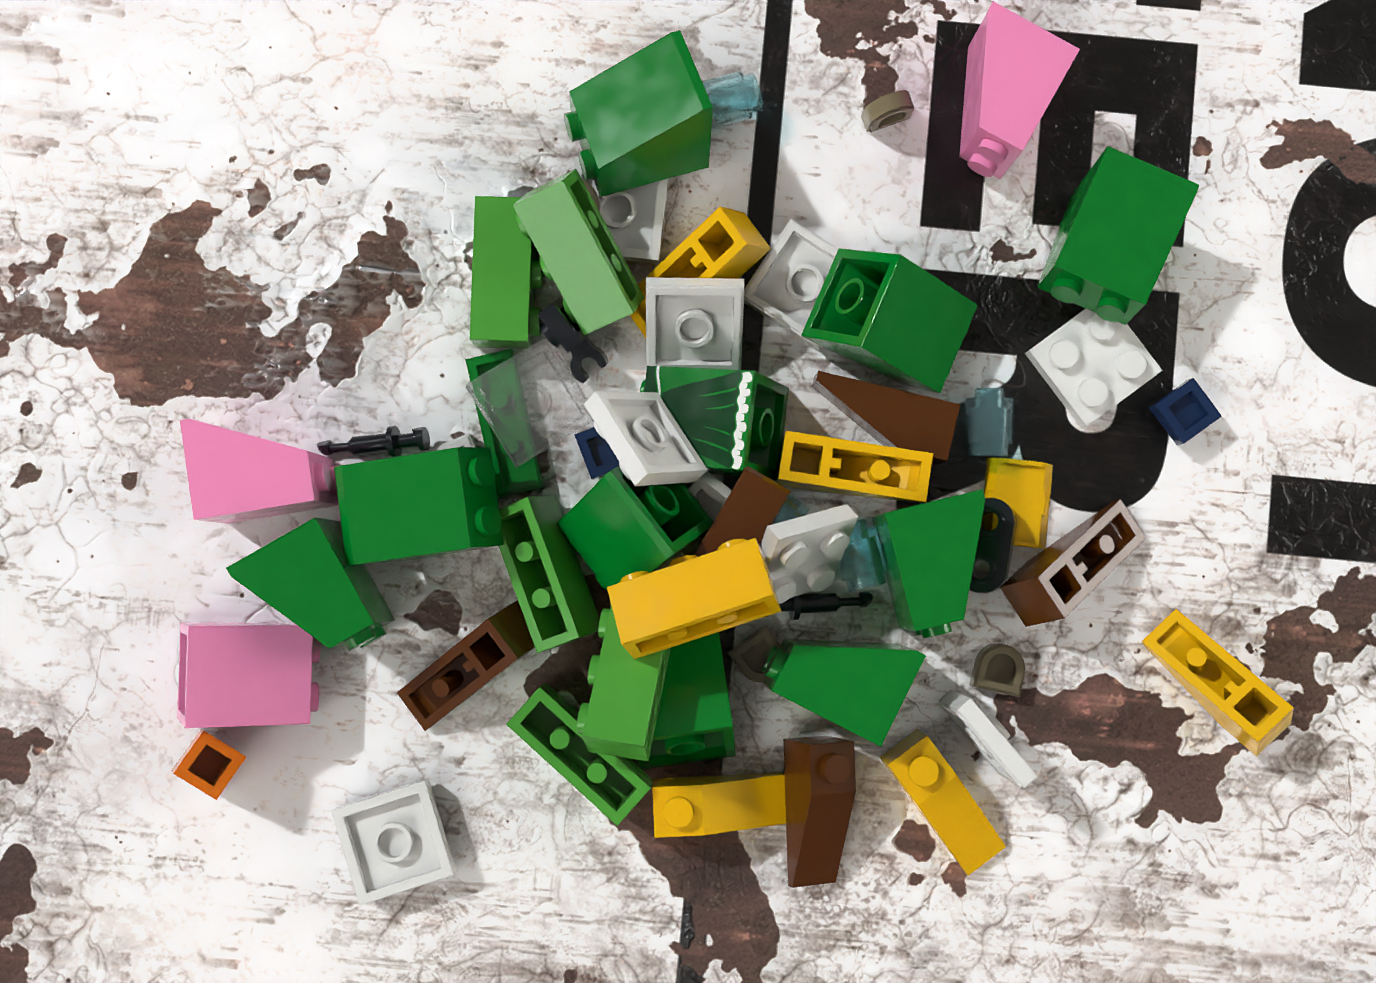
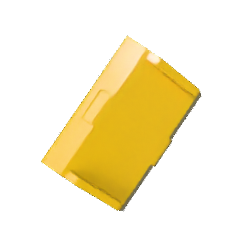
M987 458L984 484L985 498L1000 499L1014 510L1017 518V528L1013 546L1046 549L1053 465L1018 459ZM988 513L982 519V526L986 531L993 530L998 525V517L995 513Z

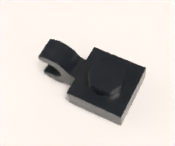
M560 297L537 314L543 321L540 324V329L548 341L556 348L562 345L567 353L571 352L570 370L577 381L584 383L589 378L588 373L582 367V360L584 358H593L601 368L608 364L605 352L590 341L587 337L589 334L584 335L579 325L569 319L563 306V300Z

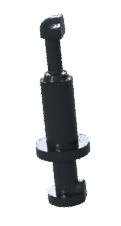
M389 426L386 429V433L354 436L347 443L332 444L331 440H327L316 445L323 455H332L333 452L349 451L354 456L388 452L392 458L401 456L402 448L418 447L421 451L429 450L430 436L426 427L412 429L413 433L401 434L397 426Z
M865 591L859 592V597L840 598L836 593L801 594L779 605L781 612L789 611L791 620H799L801 613L837 612L841 606L867 607L871 604L873 595Z

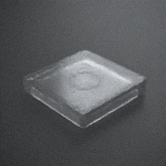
M547 338L542 339L478 376L465 386L516 468L594 421L584 406L588 398L556 347Z

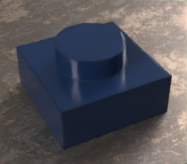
M1194 378L1186 380L1149 407L1177 446L1185 444L1222 417Z
M595 427L574 434L592 480L605 476L610 470L619 466V460L607 441L598 434Z

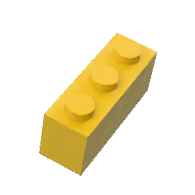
M756 538L750 540L733 539L720 545L717 551L699 557L696 555L682 556L670 562L669 567L651 573L646 571L634 572L624 576L620 583L607 587L621 645L634 659L781 612L765 557Z

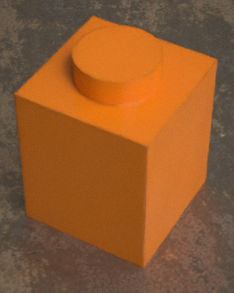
M200 729L171 771L177 777L217 800L246 759V756L203 729Z

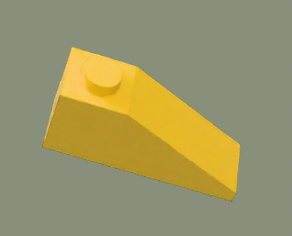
M719 206L646 277L739 279L771 248L744 212ZM646 277L638 284L645 298L636 311L630 315L645 338Z
M786 431L783 438L776 483L785 487L824 493L926 503L933 453Z
M1175 609L1142 640V644L1215 721L1256 757L1291 724L1294 707L1179 610Z
M916 729L879 757L967 876L1006 847L959 777L926 734Z
M784 772L653 779L652 794L655 838L703 836L786 824Z

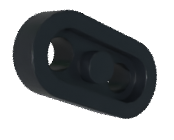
M986 498L983 517L988 513H995L998 517V525L995 529L986 531L981 522L974 565L980 560H985L990 566V571L985 578L980 579L974 574L973 570L969 590L976 593L987 594L997 591L1006 582L1009 574L1017 518L1014 510L1007 503L997 498Z

